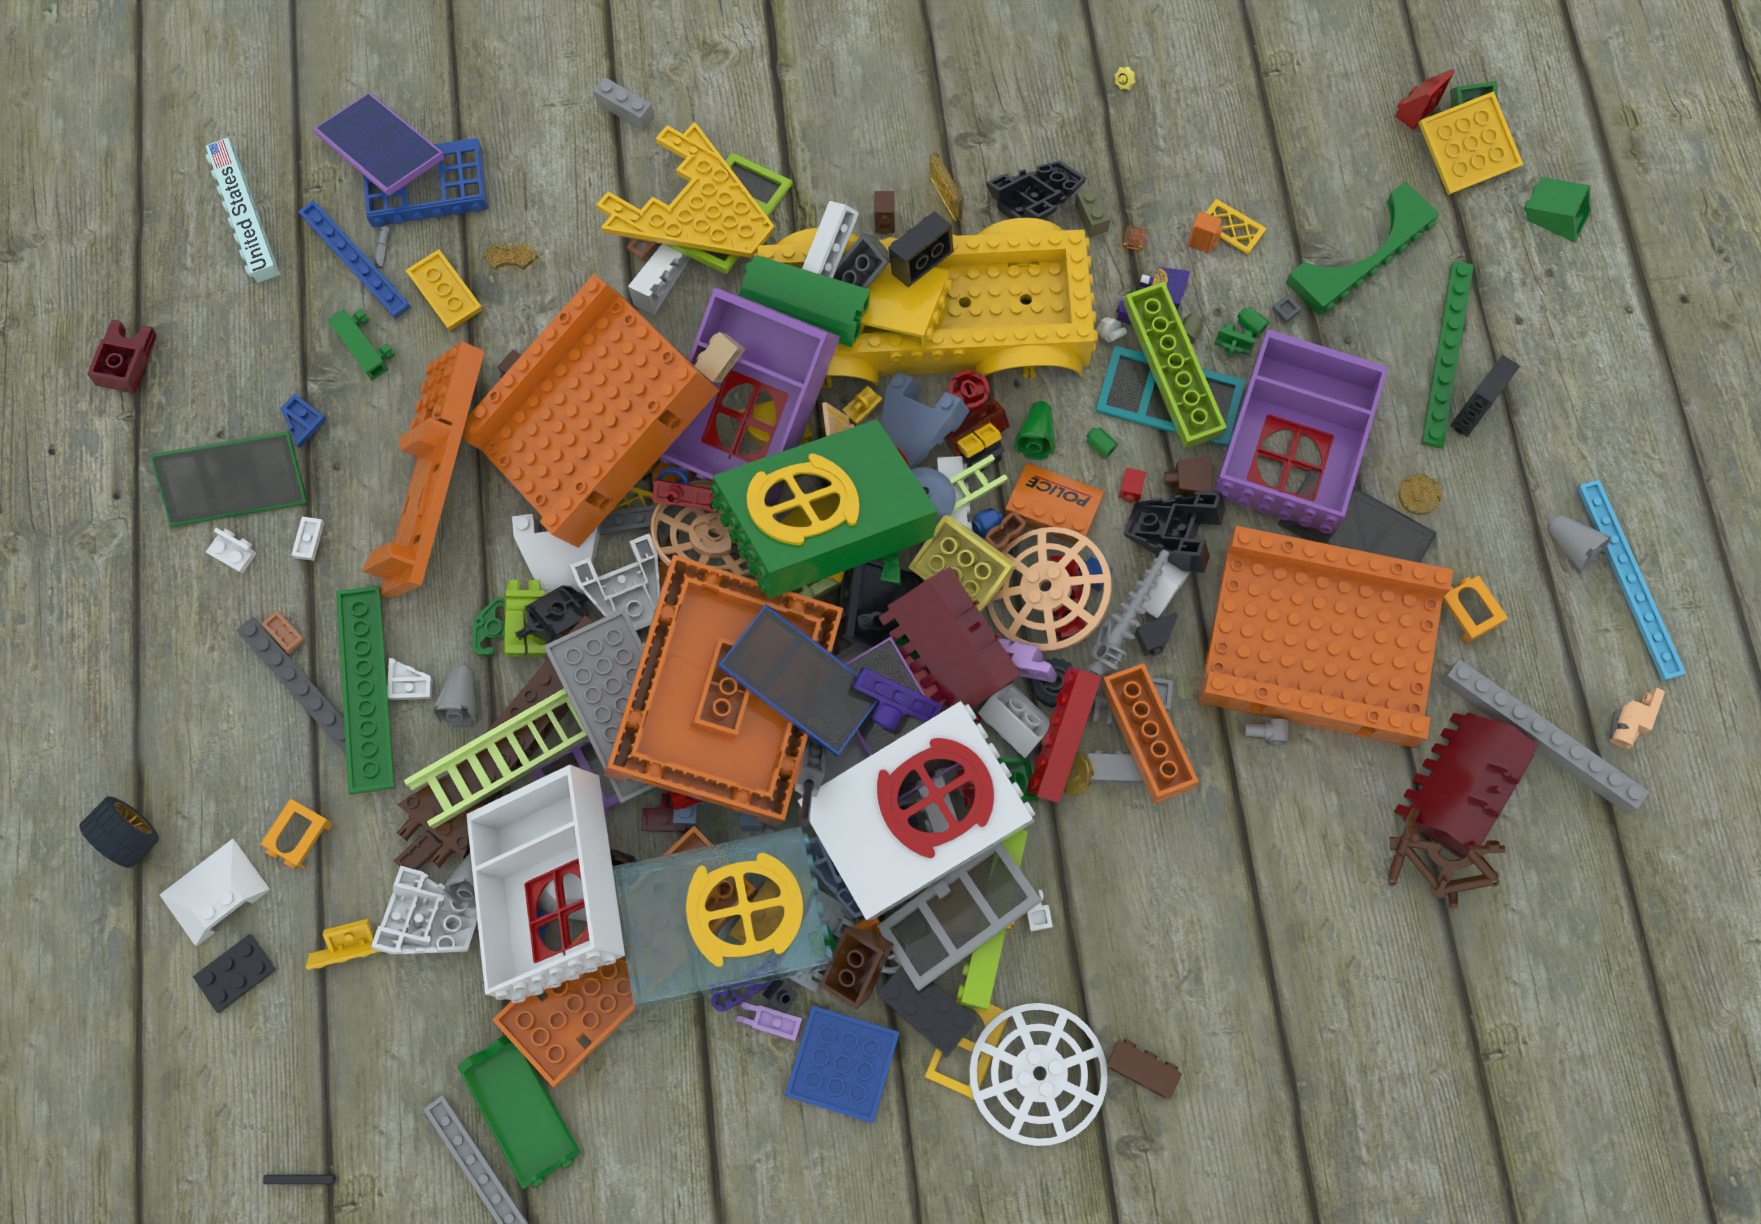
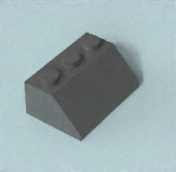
M863 233L840 260L833 279L868 289L890 263L888 250L876 236Z

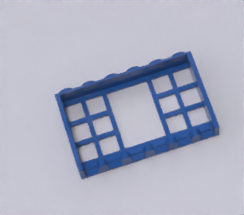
M478 138L433 144L443 152L444 157L457 154L458 165L444 167L443 160L439 162L442 200L408 205L406 185L402 187V190H397L389 196L384 192L373 194V182L363 175L366 217L371 226L382 227L388 224H402L407 221H421L427 218H441L446 215H461L466 212H480L489 209L483 152ZM421 147L409 148L382 166V176L379 178L387 184L388 180L399 179L405 175L404 163L407 161L426 160L432 156ZM389 151L361 155L362 164L367 167ZM475 151L476 162L462 164L461 154ZM399 163L400 174L386 176L385 166ZM477 167L478 178L464 180L463 169ZM458 170L459 181L445 183L444 172ZM479 184L480 194L465 196L464 185ZM460 186L461 197L447 199L446 188ZM402 195L403 206L389 208L388 197ZM384 198V209L374 210V199Z

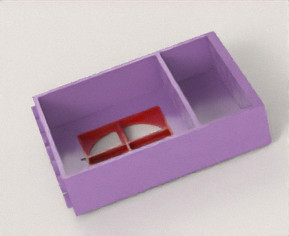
M714 287L688 360L695 365L699 354L708 348L710 339L713 335L718 334V332L728 334L745 351L721 383L712 382L720 391L660 456V461L667 464H677V468L685 472H696L695 476L698 478L713 480V475L799 446L841 336L732 292ZM746 383L753 386L745 412L740 413L722 404L723 398L733 388ZM762 390H766L775 403L777 417L774 426L754 419L752 416ZM718 413L728 415L740 422L731 448L725 447L718 436L716 428ZM748 426H754L770 434L769 441L757 452L749 455H743L739 452ZM785 482L772 486L765 496L764 503L778 502Z
M1267 329L1254 363L1213 492H1221L1224 501L1229 500L1242 507H1251L1263 514L1278 516L1282 520H1291L1303 527L1316 528L1325 534H1335L1347 511L1388 366ZM1290 430L1293 432L1291 444L1286 455L1266 450L1261 446L1268 436L1277 431ZM1302 435L1310 437L1318 447L1321 465L1316 466L1295 458ZM1262 456L1283 464L1277 487H1271L1263 480L1258 470L1257 457ZM1292 467L1310 471L1313 468L1312 473L1317 475V479L1312 485L1300 491L1298 495H1296L1297 492L1291 493L1285 490Z

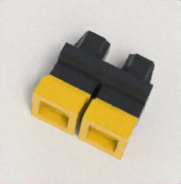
M991 423L974 431L975 435L971 433L957 441L962 457L970 467L990 455H993L995 458L993 463L996 464L1002 460L1001 454L1005 452L1000 442V439H1002L1001 434Z

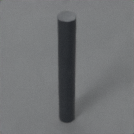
M264 1175L263 1184H334L336 1177L335 1175Z

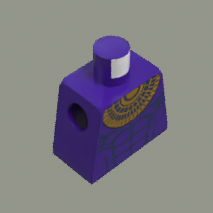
M1158 267L1155 277L1143 274L1139 286L1147 288L1165 282L1178 311L1190 271Z

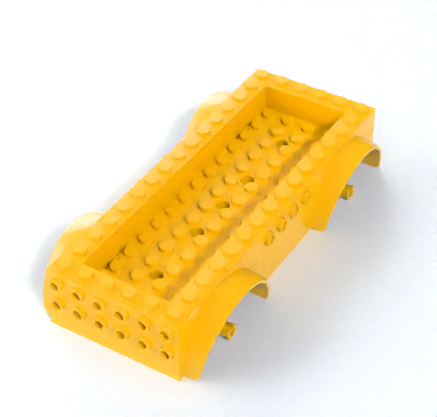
M1015 218L995 223L977 235L956 236L952 234L954 252L935 266V268L949 270L952 288L950 292L946 293L944 308H940L939 321L933 326L931 341L928 340L926 347L922 348L921 337L865 325L863 332L860 333L853 347L838 343L825 376L827 388L833 386L832 376L860 378L870 381L876 387H879L881 376H894L897 371L905 375L959 373L964 370H973L979 375L981 373L987 376L1001 370L1023 367V377L1028 378L1030 371V378H1034L1036 376L1035 366H1056L1071 369L1077 372L1080 377H1083V367L1089 366L1092 352L1096 350L1095 342L1098 341L1097 330H1094L1096 312L1092 311L1094 292H1091L1093 277L1092 274H1089L1091 256H1087L1089 237H1085V230L1064 231L1058 225L1046 220ZM818 228L795 232L783 238L776 245H758V254H754V256H762L802 269ZM850 234L842 257L858 240V236ZM890 237L879 241L888 250L891 243L898 239ZM1028 299L1031 303L1024 305L1020 300ZM825 379L821 388H825Z

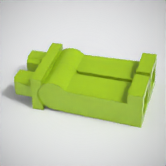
M508 580L507 588L503 594V601H505L503 657H523L524 654L525 657H545L547 655L544 649L546 641L533 635H528L525 637L524 644V638L519 640L515 632L524 628L525 606L545 595V590H542L540 580H529L528 590H520V580Z

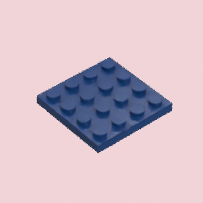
M812 1005L785 1096L874 1124L900 1032Z

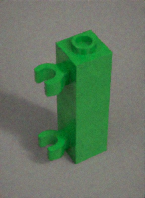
M362 308L357 310L351 317L343 309L328 319L333 329L371 381L389 370L383 361L392 358L395 353L388 343L381 346L376 352L360 331L358 326L369 321Z

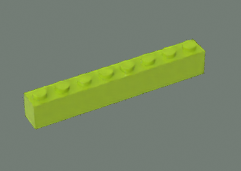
M1020 830L1001 842L1019 869L1028 834L1026 830ZM994 852L988 858L987 865H991L990 873H985L982 886L986 887L983 897L1000 919L1011 910L1017 881L997 852ZM982 910L979 918L975 917L972 930L976 931L975 936L991 925ZM1006 928L973 951L969 962L965 961L962 975L966 976L964 985H959L957 998H960L959 1005L982 1011L989 1009Z

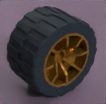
M112 796L106 797L79 825L82 835L97 851L110 861L125 868H132L159 840L157 831L145 817L129 804Z

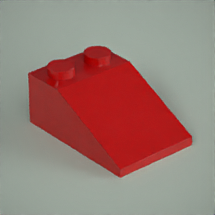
M1450 69L1425 80L1420 86L1416 85L1411 90L1410 96L1407 99L1404 97L1397 105L1399 109L1395 117L1414 130L1419 125L1418 122L1425 119L1439 105L1455 71Z

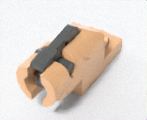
M1656 688L1644 695L1642 703L1632 700L1620 710H1615L1609 735L1610 743L1620 748L1630 749L1633 747L1639 734L1644 735L1651 731L1665 691Z

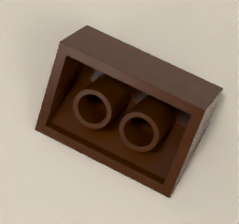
M846 927L819 986L858 1009L868 1001L894 943L876 932Z

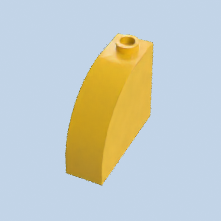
M771 400L756 405L752 414L753 418L774 426L777 417L774 401ZM745 408V409H742V410H739V412H740V413L745 412L746 408ZM808 423L800 445L813 441ZM751 425L747 427L746 433L749 438L758 446L764 447L770 439V434Z

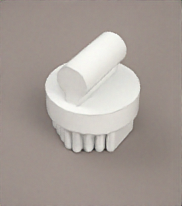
M1109 317L1102 319L1097 327V333L1107 342H1112L1127 334L1126 328H1121L1119 321Z

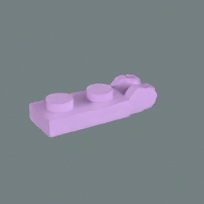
M741 1002L740 1007L748 1011H754L756 1015L754 1020L744 1016H737L736 1021L750 1025L754 1029L796 1042L802 1018L761 1005L755 1006Z

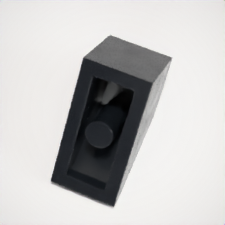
M1176 612L1136 628L1134 634L1144 656L1150 654L1157 656L1164 652L1163 649L1166 647L1178 617Z

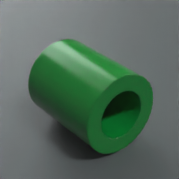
M1251 306L1247 309L1244 307L1237 315L1239 318L1237 323L1243 328L1253 331V336L1256 338L1263 333L1270 323Z
M1101 427L1097 429L1092 428L1086 435L1088 438L1086 443L1104 459L1108 458L1118 447V443Z

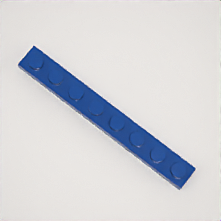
M314 200L298 211L301 217L395 319L411 308L405 298Z

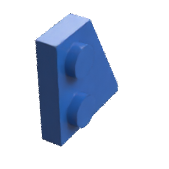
M295 393L281 407L288 428L294 437V442L299 448L327 420L325 416Z

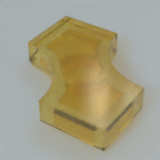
M496 242L481 254L483 259L495 270L507 265L517 266L525 270L538 259V255L525 242L512 247L502 246Z

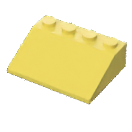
M945 515L935 527L934 538L926 540L908 568L926 581L930 577L951 567L972 601L978 599L980 602L976 607L981 613L1007 581L1017 564L953 516Z

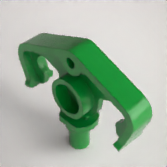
M495 598L473 620L472 647L478 656H494L493 648L487 647L483 649L480 646L486 637L496 639L502 636L503 640L504 623L495 617L497 607L504 608L505 601H503V598Z

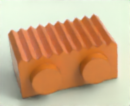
M1199 211L1193 224L1188 247L1195 248L1196 250L1199 249V251L1207 252V254L1211 252L1212 248L1216 249L1223 227L1220 226L1222 219Z

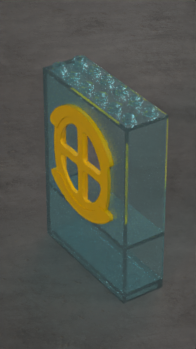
M801 826L612 867L634 1006L639 1009H645L831 968L830 962H834L830 945L826 946L825 939H829L826 922H821V917L825 916L821 899L817 900L816 894H820L817 877H812V872L816 871L812 854L808 855L807 850L811 849L808 833H803ZM746 873H756L768 877L779 886L781 890L780 896L750 903L747 900L744 875ZM727 877H734L739 904L734 907L708 912L705 903L710 892ZM776 906L784 907L783 920L775 932L762 941H756L751 913ZM741 915L746 943L744 945H734L720 940L710 931L709 922L715 919Z

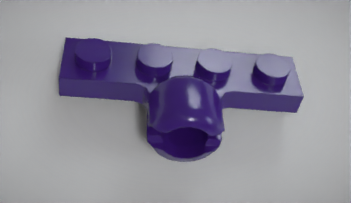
M862 666L853 684L855 689L878 699L879 703L872 715V719L880 726L890 730L896 729L904 714H910L927 722L937 716L942 707L941 703Z

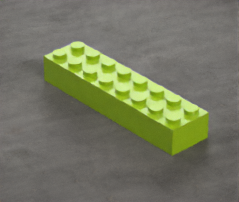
M1165 282L1127 294L1124 300V307L1184 450L1222 437L1227 429Z

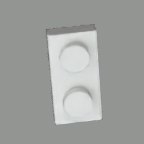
M301 518L291 554L293 558L315 560L325 523L322 519Z

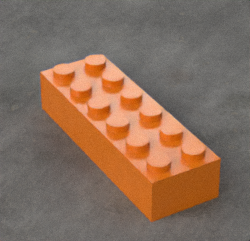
M1142 663L1104 677L1101 688L1153 804L1194 790L1199 781L1145 664Z

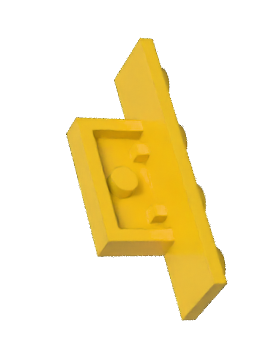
M365 919L325 929L323 937L328 949L309 953L306 968L307 970L319 969L329 964L343 963L352 958L366 957L372 953L380 952L371 949L375 935L369 920Z

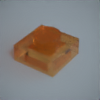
M1127 226L1123 247L1143 250L1146 229Z

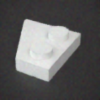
M389 658L388 698L389 700L432 699L433 678L408 665L397 662L393 658Z

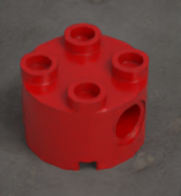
M964 370L955 374L949 383L948 393L963 400L970 410L966 417H975L987 409L990 389L985 376L981 373L979 375L973 370Z

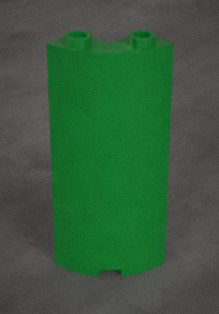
M755 255L751 262H747L741 289L737 292L739 296L841 336L838 343L853 347L860 336L861 319L870 306L871 294L869 289Z
M506 1035L495 1040L487 1049L468 1056L457 1066L522 1189L530 1185L536 1188L546 1181L544 1177L560 1167L564 1170L575 1163L573 1158L581 1153L534 1066Z

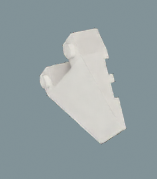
M533 514L512 516L513 536L534 580H540L541 588L545 590V595L562 585L571 586L583 594L584 592L578 587L569 565L590 557L593 564L597 554L598 542L601 538L599 526L577 548L551 535L549 531L539 533L538 522Z
M650 533L629 541L637 562L600 577L597 576L590 557L569 565L578 587L606 617L621 609H625L635 631L651 625L660 596L658 554L654 548Z

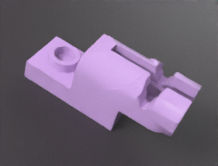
M999 639L1001 645L1021 673L1020 676L1055 683L1057 674L1050 663L1042 661L1043 654L1036 645L1020 643L1019 641L1011 644L1012 641L1009 639Z

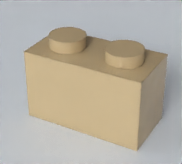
M718 332V334L712 336L709 341L710 345L699 354L697 363L694 365L696 369L715 383H721L745 351L728 334Z

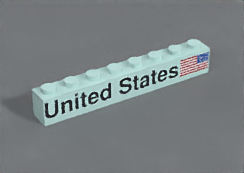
M228 138L206 145L208 154L205 156L210 166H213L211 173L215 181L219 183L216 187L220 196L224 197L225 201L222 204L225 211L230 214L228 221L232 229L235 228L236 233L233 235L237 244L241 245L242 249L239 252L242 259L247 262L245 269L248 276H253L256 282L260 283L280 275L234 146Z

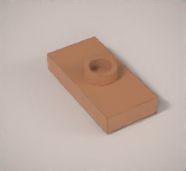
M278 610L261 623L289 655L306 641Z

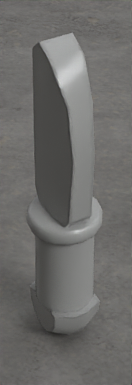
M385 225L380 228L379 241L375 251L374 260L378 268L383 266L387 238L390 232L389 228Z

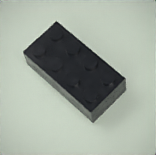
M913 964L918 974L922 976L924 973ZM902 965L877 993L883 1002L946 1058L977 1023V1020L933 981L918 991Z

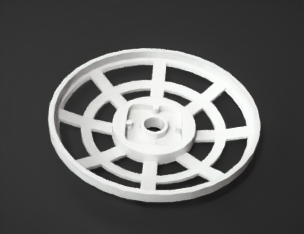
M1024 1004L1013 1007L998 1015L986 1026L977 1039L969 1067L970 1087L981 1114L999 1133L1011 1140L1027 1145H1053L1064 1142L1079 1134L1097 1115L1107 1088L1106 1060L1103 1049L1095 1034L1078 1016L1066 1009L1050 1004ZM1045 1010L1055 1012L1059 1016L1055 1026L1046 1024L1026 1025L1021 1012ZM1008 1017H1013L1018 1029L1007 1035L998 1048L985 1043L988 1035L998 1024ZM1067 1019L1072 1020L1084 1030L1092 1041L1094 1048L1082 1052L1076 1041L1063 1031ZM1029 1032H1050L1051 1036L1047 1046L1034 1045ZM1021 1036L1025 1046L1024 1050L1017 1056L1004 1051L1011 1041ZM1060 1037L1071 1046L1076 1055L1063 1059L1055 1050ZM980 1051L993 1056L991 1066L993 1086L979 1091L977 1082V1065ZM1095 1057L1099 1058L1101 1069V1083L1098 1096L1086 1091L1088 1081L1086 1061ZM1000 1060L1012 1065V1079L999 1083L998 1077ZM1080 1064L1081 1069L1079 1087L1067 1081V1068ZM1038 1066L1044 1068L1046 1072L1045 1078L1041 1081L1033 1076V1071ZM1016 1088L1019 1094L1024 1097L1019 1110L1009 1103L1003 1092ZM1063 1090L1074 1095L1073 1101L1059 1112L1054 1098ZM996 1095L1003 1107L1015 1116L1010 1130L992 1116L983 1101L984 1099ZM1081 1100L1094 1105L1091 1112L1079 1125L1068 1132L1065 1131L1062 1118L1074 1111ZM1033 1102H1046L1050 1116L1028 1115V1112ZM1024 1121L1034 1124L1053 1122L1057 1136L1037 1139L1019 1135Z

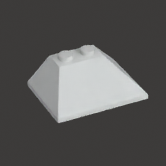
M231 839L162 892L160 897L197 947L216 933L212 927L246 901L253 904L271 889L235 839Z

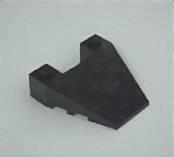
M1200 491L1194 492V496L1182 497V495H1176L1175 499L1163 501L1162 498L1135 502L1124 531V536L1159 556L1162 550L1169 552L1168 562L1183 571L1204 573L1210 556L1206 540L1195 539L1200 524L1221 525L1226 511L1223 495L1221 492Z

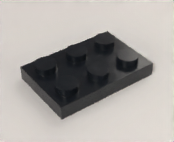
M248 934L195 974L193 978L217 1013H221L275 972L276 969L253 935Z

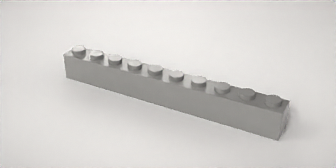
M1461 659L1452 665L1441 680L1443 685L1493 720L1513 725L1538 745L1536 749L1538 752L1626 814L1637 810L1648 795V790Z

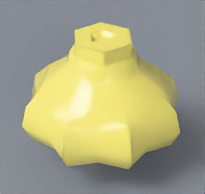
M1119 67L1118 71L1114 74L1115 84L1119 86L1120 90H1130L1133 84L1136 83L1135 73L1130 67Z

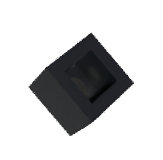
M775 977L762 994L784 1013L798 996L793 989L778 977Z

